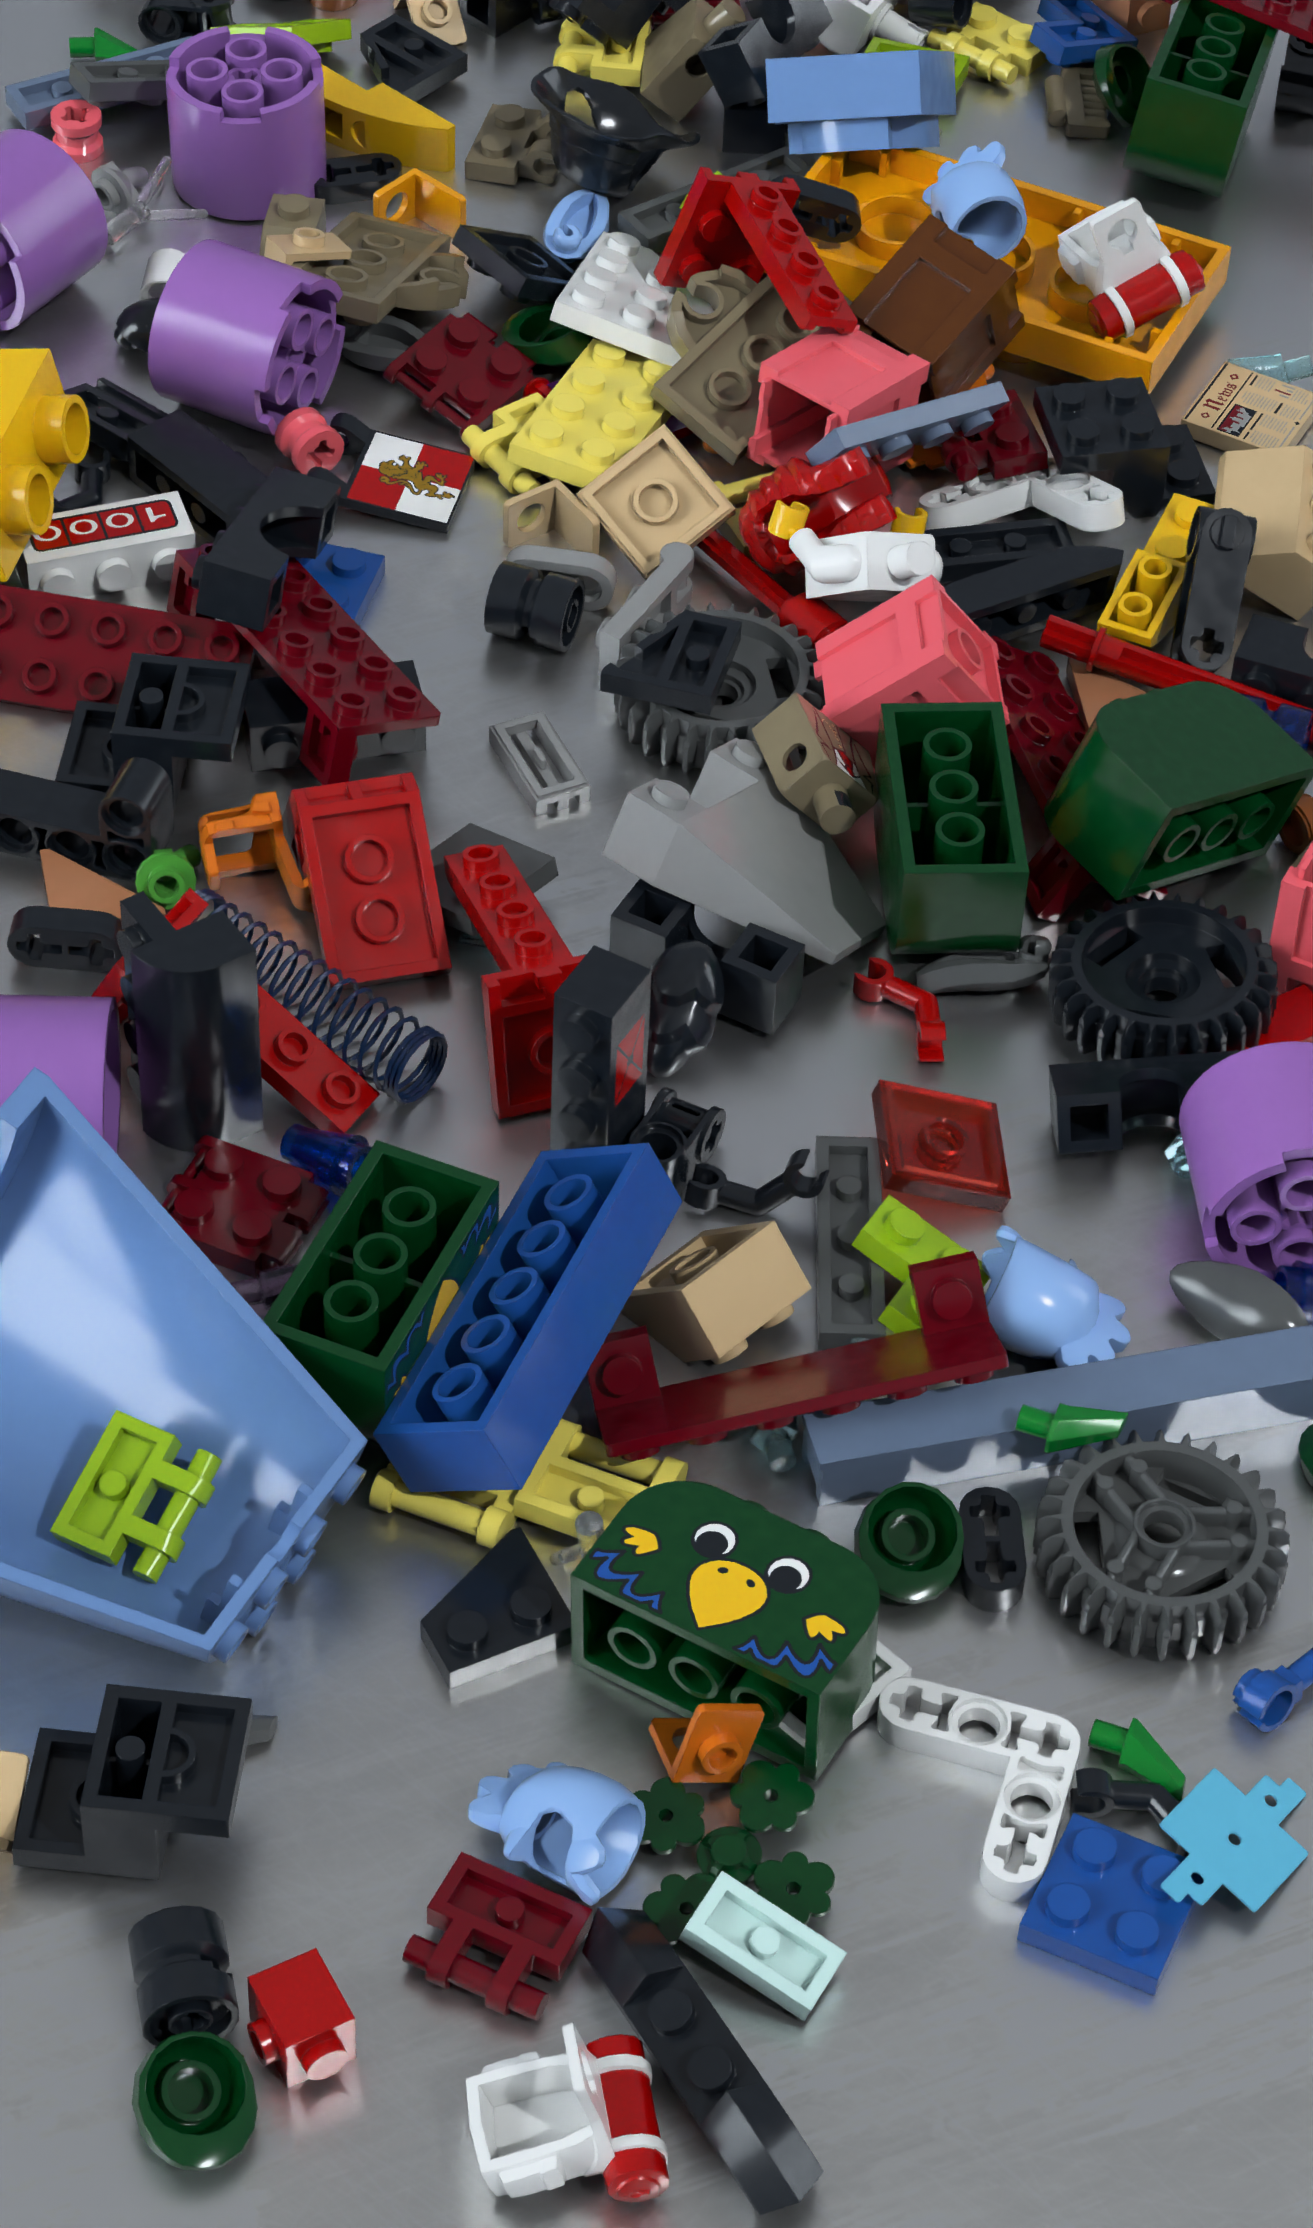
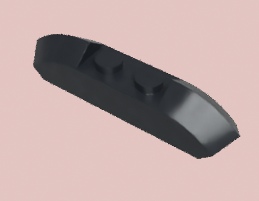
M1102 546L1058 548L982 573L973 574L943 587L952 600L982 631L985 630L989 636H996L1004 641H1008L1044 629L1050 614L1065 620H1071L1104 609L1112 596L1122 565L1124 550Z
M597 1907L582 1949L583 1955L759 2215H763L800 2203L823 2174L824 2170L765 2080L644 1910Z

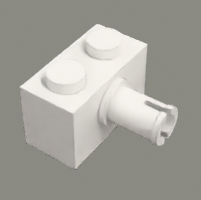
M823 0L833 22L818 38L828 51L839 55L858 53L873 37L923 47L930 32L894 12L893 10L898 0Z

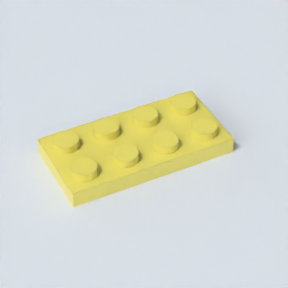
M593 338L509 443L507 462L584 488L665 424L672 414L652 398L650 394L654 384L673 366L659 363L608 342Z

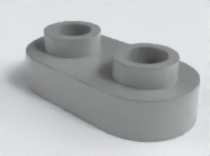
M521 545L511 550L506 558V561L538 569L540 579L553 572L584 581L585 601L583 611L602 609L610 603L617 583L616 570L607 559L598 554L538 545Z

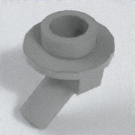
M110 161L93 170L91 179L103 209L122 215L129 211L131 206L136 203L140 197L136 188L146 185L149 175L147 170L141 166L126 168L121 171L113 161Z

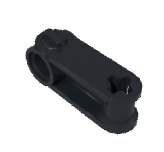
M1204 506L1197 507L1187 539L1186 565L1171 642L1170 658L1211 673H1215L1229 660L1233 650L1247 567L1256 538V517L1243 515L1232 508H1221L1218 510ZM1197 640L1203 642V651L1211 654L1204 662L1199 660V650L1191 648Z

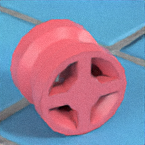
M82 99L63 101L53 107L50 112L51 127L56 133L52 137V142L69 154L77 164L91 162L100 157L104 151L103 136L98 131L102 126L100 108Z
M301 407L290 412L278 424L275 432V444L278 450L284 456L291 459L299 473L305 475L313 467L332 470L340 461L344 452V441L341 435L334 428L327 425L321 413L312 407Z

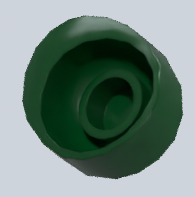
M1130 44L1101 46L1096 51L1092 76L1097 96L1122 126L1133 127L1146 79L1151 69L1150 65L1139 48Z
M542 304L524 308L513 314L504 323L501 332L503 342H509L539 366L568 367L575 362L591 340L595 338L549 320L554 304Z
M901 1482L885 1489L864 1507L854 1529V1553L870 1567L877 1580L879 1593L882 1596L908 1604H918L934 1600L950 1587L959 1572L964 1544L962 1519L953 1502L939 1489L923 1483Z
M189 2031L170 2036L146 2054L135 2073L132 2106L140 2134L150 2149L165 2162L183 2170L208 2171L219 2169L242 2154L253 2134L258 2107L254 2081L244 2056L229 2041L211 2032Z

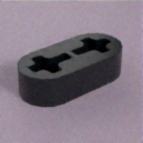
M370 153L327 159V179L325 182L324 178H320L314 184L315 198L325 199V205L373 200V195L377 190L402 176V163L398 158L386 153Z
M783 175L772 180V182L782 183L784 177L794 178L801 192L792 212L807 236L826 242L841 243L854 238L859 233L862 226L859 200L854 194L847 190L797 175Z
M27 906L18 910L13 916L7 947L10 954L16 960L30 966L108 972L123 956L117 942V932L122 930L121 919L102 911Z
M993 1487L975 1488L963 1497L959 1507V1515L962 1519L964 1533L960 1566L961 1586L965 1598L973 1606L990 1612L1005 1611L1017 1605L1023 1595L1027 1564L1021 1511L1017 1501L1009 1493ZM980 1516L992 1517L994 1525L997 1526L996 1536H985L984 1521ZM986 1562H997L998 1576L1003 1582H990L988 1573H985Z

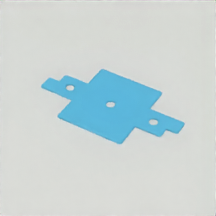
M1213 1768L1159 1824L1162 1830L1189 1853L1181 1864L1161 1883L1160 1888L1177 1903H1180L1188 1894L1202 1906L1224 1885L1252 1912H1256L1309 1854L1306 1849L1279 1826L1284 1818L1306 1796V1792L1290 1778H1287L1279 1786L1269 1776L1265 1775L1245 1795L1222 1773ZM1265 1796H1272L1276 1800V1806L1268 1805L1265 1801ZM1235 1834L1239 1837L1240 1844H1232L1228 1836ZM1193 1873L1199 1874L1203 1879V1883L1196 1884L1193 1882L1191 1875Z

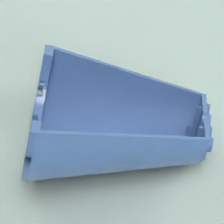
M34 1067L0 1107V1596L211 1664L218 1659L225 1664L238 1649L247 1633L255 1637L267 1623L278 1604L274 1599L281 1591L285 1582L287 1581L294 1585L311 1563L317 1551L313 1547L328 1524L324 1520L335 1501L344 1506L366 1474V1470L358 1466L357 1462L368 1440L53 1080ZM116 1410L175 1435L182 1444L172 1463L175 1466L187 1470L199 1448L216 1455L222 1460V1464L211 1482L215 1487V1491L206 1508H197L181 1538L186 1543L176 1563L168 1562L157 1584L147 1582L132 1572L144 1549L134 1543L129 1542L117 1566L57 1540L50 1532L52 1525ZM159 1487L142 1519L157 1525L173 1493Z

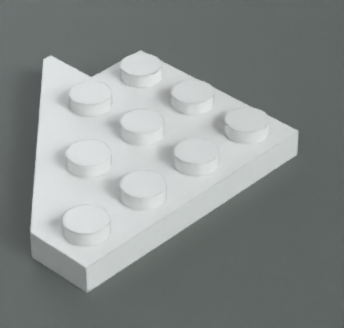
M603 231L556 299L549 320L659 363L674 366L681 359V356L671 345L666 323L668 308L676 290L686 295L689 306L695 312L710 314L714 311L712 306L704 299L692 297L687 288L661 286L653 273L660 257L653 250L641 246L637 238L623 232H612L610 234Z

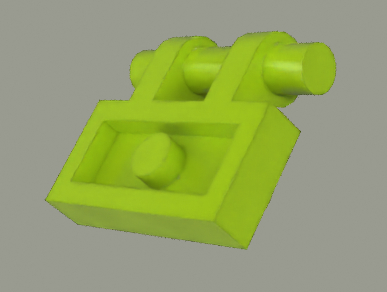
M116 1410L52 1525L50 1532L57 1540L117 1566L129 1542L134 1543L144 1549L132 1572L147 1582L157 1584L168 1562L176 1563L186 1543L181 1538L197 1508H206L215 1491V1487L211 1482L222 1464V1460L216 1455L199 1448L187 1470L175 1466L172 1463L182 1446L175 1435ZM160 1487L172 1492L173 1496L157 1525L142 1518Z

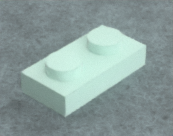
M721 1871L678 1938L803 2021L811 2012L847 1954L846 1951L724 1871Z

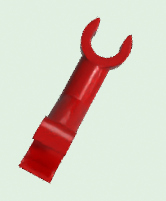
M869 957L868 977L860 973H854L853 993L855 996L866 1002L889 1000L913 1011L917 1026L918 1061L944 1062L942 1041H946L945 1022L941 1021L936 996L929 991L893 976L894 969L886 960Z

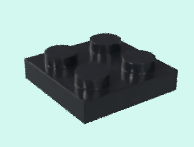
M460 224L452 241L454 246L469 257L467 264L472 269L496 279L501 284L499 290L502 294L522 304H528L530 299L539 300L545 304H555L556 299L575 273L572 268L530 235Z

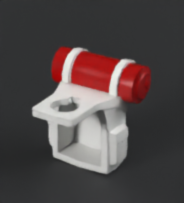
M1131 198L1127 201L1120 200L1090 215L1058 235L1059 248L1057 251L1062 268L1078 285L1085 284L1093 292L1094 298L1087 305V316L1091 327L1101 338L1104 339L1108 336L1114 338L1113 341L1122 335L1127 339L1134 335L1136 328L1177 305L1183 307L1189 304L1191 297L1203 291L1206 287L1201 265L1197 263L1191 254L1186 253L1184 250L1170 253L1165 244L1160 241L1161 236L1154 220L1143 211L1141 203L1136 198Z
M573 2022L562 2025L567 2054L562 2053L542 2058L536 2051L523 2053L519 2057L501 2060L484 2066L481 2074L465 2078L469 2126L480 2171L487 2186L496 2196L509 2195L511 2198L531 2195L546 2189L552 2190L563 2186L566 2180L579 2176L589 2177L602 2174L604 2177L608 2195L617 2201L643 2202L659 2197L669 2188L667 2170L668 2150L666 2142L660 2136L653 2102L651 2064L645 2058L642 2041L636 2036L622 2034L605 2036L585 2045Z

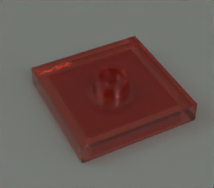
M880 1079L871 1096L884 1189L1003 1212L1011 1199L996 1103Z

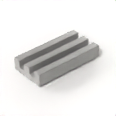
M543 711L489 726V742L535 816L546 814L547 804L553 803L557 810L567 808L569 806V798L575 797L579 804L590 801L591 785ZM533 730L565 782L559 783L547 765L542 751L538 746H535L526 731ZM517 747L519 748V750H520L521 753L523 754L524 758L522 757V755H521L520 752L518 751Z

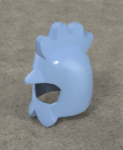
M994 141L983 150L976 145L968 147L955 164L951 161L942 164L937 173L938 181L924 191L922 199L931 208L932 215L947 224L949 229L963 238L972 240L975 246L998 260L1005 257L1018 246L1025 234L1027 215L1019 190L1008 173L1002 169L1006 158L1005 147L1001 143Z
M1002 1225L996 1232V1238L1002 1247L984 1252L982 1255V1268L991 1279L985 1294L989 1320L1004 1348L1029 1358L1047 1361L1055 1360L1058 1368L1114 1359L1115 1353L1123 1352L1131 1340L1130 1332L1120 1322L1126 1310L1124 1304L1114 1297L1099 1293L1097 1282L1078 1269L1074 1260L1070 1259L1069 1262H1066L1037 1245L1024 1240L1009 1226Z
M551 1762L546 1768H536L529 1764L513 1765L508 1770L507 1778L498 1776L482 1778L478 1784L477 1798L468 1806V1818L471 1822L484 1829L500 1833L505 1844L503 1854L507 1859L523 1862L542 1876L577 1894L589 1906L596 1904L600 1898L612 1891L626 1875L637 1855L645 1828L646 1812L644 1803L628 1788L601 1773L582 1767L567 1766L561 1762Z

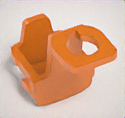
M276 791L255 794L248 805L215 811L200 817L198 821L199 846L209 889L213 891L220 890V878L268 869H279L292 904L301 911L314 913L308 877L304 880L302 879L283 833V819ZM253 832L252 846L249 850L216 856L213 843L214 838Z

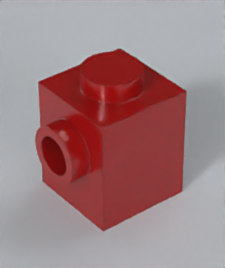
M317 1948L247 1977L249 2017L252 2021L247 2024L251 2044L262 2065L275 2064L287 2088L308 2079L322 2080L341 2070L347 2062L356 2059L355 2017Z

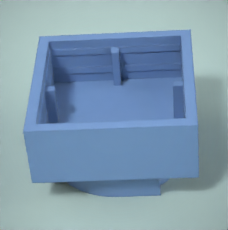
M905 50L765 59L768 123L788 124L789 155L940 147L938 116L956 115L954 52Z

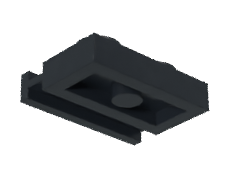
M103 377L97 379L96 387L84 383L64 390L65 394H76L83 399L89 415L90 441L107 450L111 457L121 461H129L127 435L168 415Z

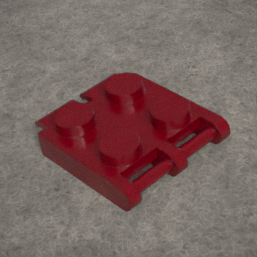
M469 312L459 318L450 313L392 361L386 368L383 378L391 384L399 382L422 400V408L429 413L437 411L460 429L459 436L462 437V433L470 425H477L481 430H485L493 423V411L522 398L525 386L534 379L531 368L535 367L536 363L507 341L496 348L494 346L496 342L493 340L498 337V334ZM406 374H411L413 377H415L417 380H419L421 383H423L425 386L431 389V391H427L425 388H423L421 385H419ZM444 402H448L450 405H452L454 408H456L458 411L464 414L467 418H469V420H465L462 416H460L458 413H456L454 410H452L450 407L444 404Z
M209 1135L202 1136L193 1148L196 1155L184 1173L174 1175L167 1184L168 1196L161 1205L212 1263L255 1279L261 1270L275 1275H282L303 1244V1240L300 1237L311 1232L328 1206L329 1200L326 1198L329 1192L325 1188L314 1184L313 1172Z

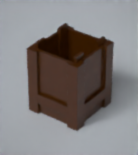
M932 214L924 220L850 305L858 320L857 324L860 325V331L907 356L913 353L930 362L927 382L921 385L918 404L969 390L1025 326L1024 314L1019 311L1015 284L1018 281L1016 269L1001 259H995L949 229L947 224Z

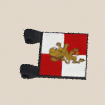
M348 413L336 414L330 426L337 432L345 434H340L344 441V452L342 455L361 452L351 476L346 484L331 471L322 467L311 468L307 475L341 485L338 506L447 534L476 467V460L466 453L372 430Z

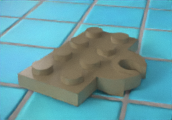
M354 211L330 231V233H334L352 249L351 259L299 261L291 265L335 281L343 293L339 303L336 302V314L343 316L346 322L358 326L377 325L394 307L415 311H439L459 306L460 299H466L469 274L464 268L465 256L449 253L451 236Z
M721 264L718 270L699 272L690 276L686 287L692 297L707 301L712 306L713 313L700 314L695 312L689 306L686 295L676 290L668 308L666 329L671 345L681 356V359L654 384L650 396L733 466L747 453L749 438L755 433L760 401L758 398L761 383L758 382L761 362L823 327L816 326L813 330L799 329L768 276L757 284L743 271ZM844 295L845 300L847 301L848 305L850 306L851 303H852V301H850V300Z

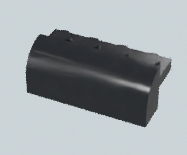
M143 891L121 900L122 930L117 932V942L124 957L125 976L121 977L120 986L127 1002L128 1021L124 1023L123 1029L126 1040L131 1048L132 1065L127 1067V1077L135 1095L141 1100L143 1131L150 1138L166 1147L194 1152L195 1144L204 1135L233 1144L263 1130L256 949L222 910L176 930Z

